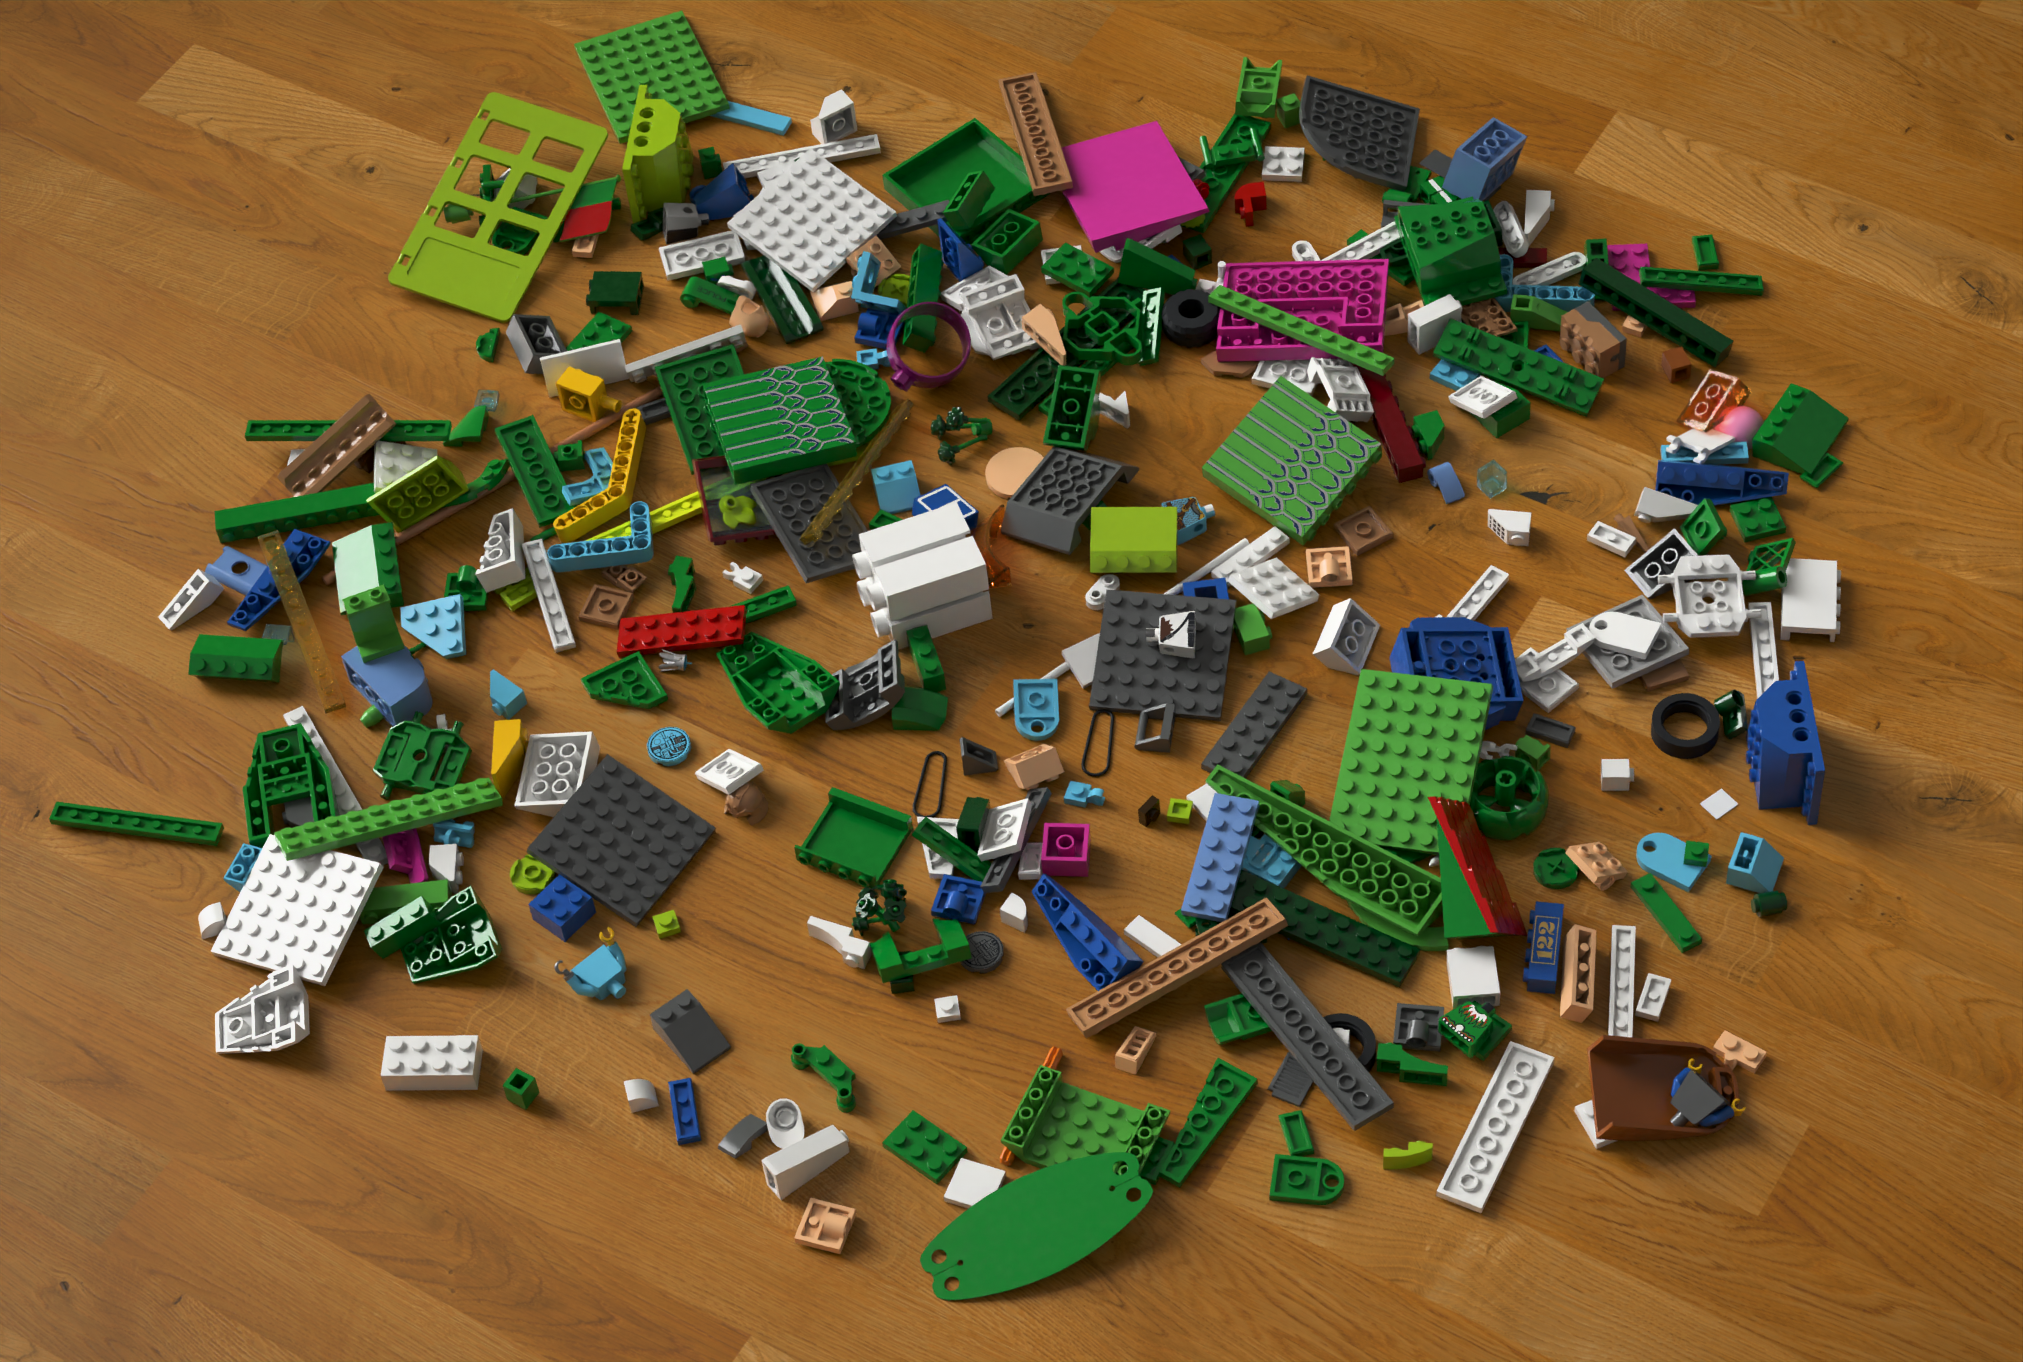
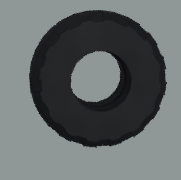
M1187 289L1186 291L1177 292L1166 301L1161 313L1162 329L1170 341L1179 346L1192 348L1208 344L1218 336L1217 326L1220 307L1208 302L1209 293L1198 289Z

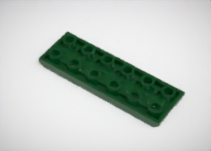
M765 255L740 263L747 278L754 284L757 295L786 344L824 330L819 317L794 277Z

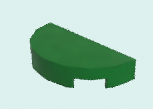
M500 328L490 329V332L485 333L483 336L480 335L476 341L477 353L485 361H494L501 333Z

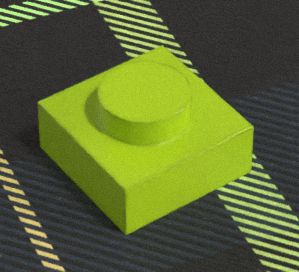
M1171 798L1167 821L1189 824L1193 801Z
M674 910L652 916L659 939L681 932Z

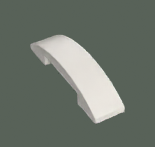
M1583 623L1564 633V639L1533 657L1527 654L1515 661L1518 677L1522 682L1531 681L1558 670L1584 652L1595 641V636Z

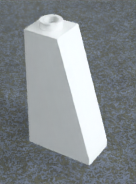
M831 1125L765 1157L761 1161L768 1187L780 1200H783L848 1154V1136L843 1130L838 1131L834 1125Z

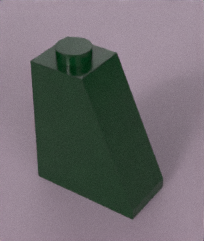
M967 797L956 826L958 840L978 853L989 809H991L990 800L981 797Z

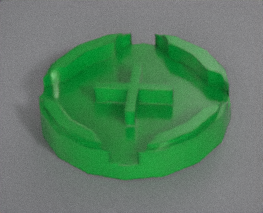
M1549 848L1540 852L1536 860H1534L1533 875L1544 887L1563 889L1576 881L1579 875V867L1567 856L1565 849Z

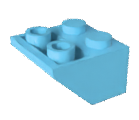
M1741 832L1728 866L1726 884L1758 893L1771 892L1777 881L1784 857L1764 838Z

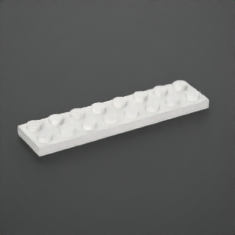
M1512 1041L1509 1042L1437 1189V1197L1482 1213L1554 1064L1553 1056Z

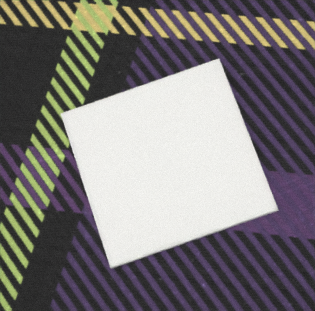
M1721 788L1701 802L1700 805L1714 818L1718 819L1737 806L1738 803Z

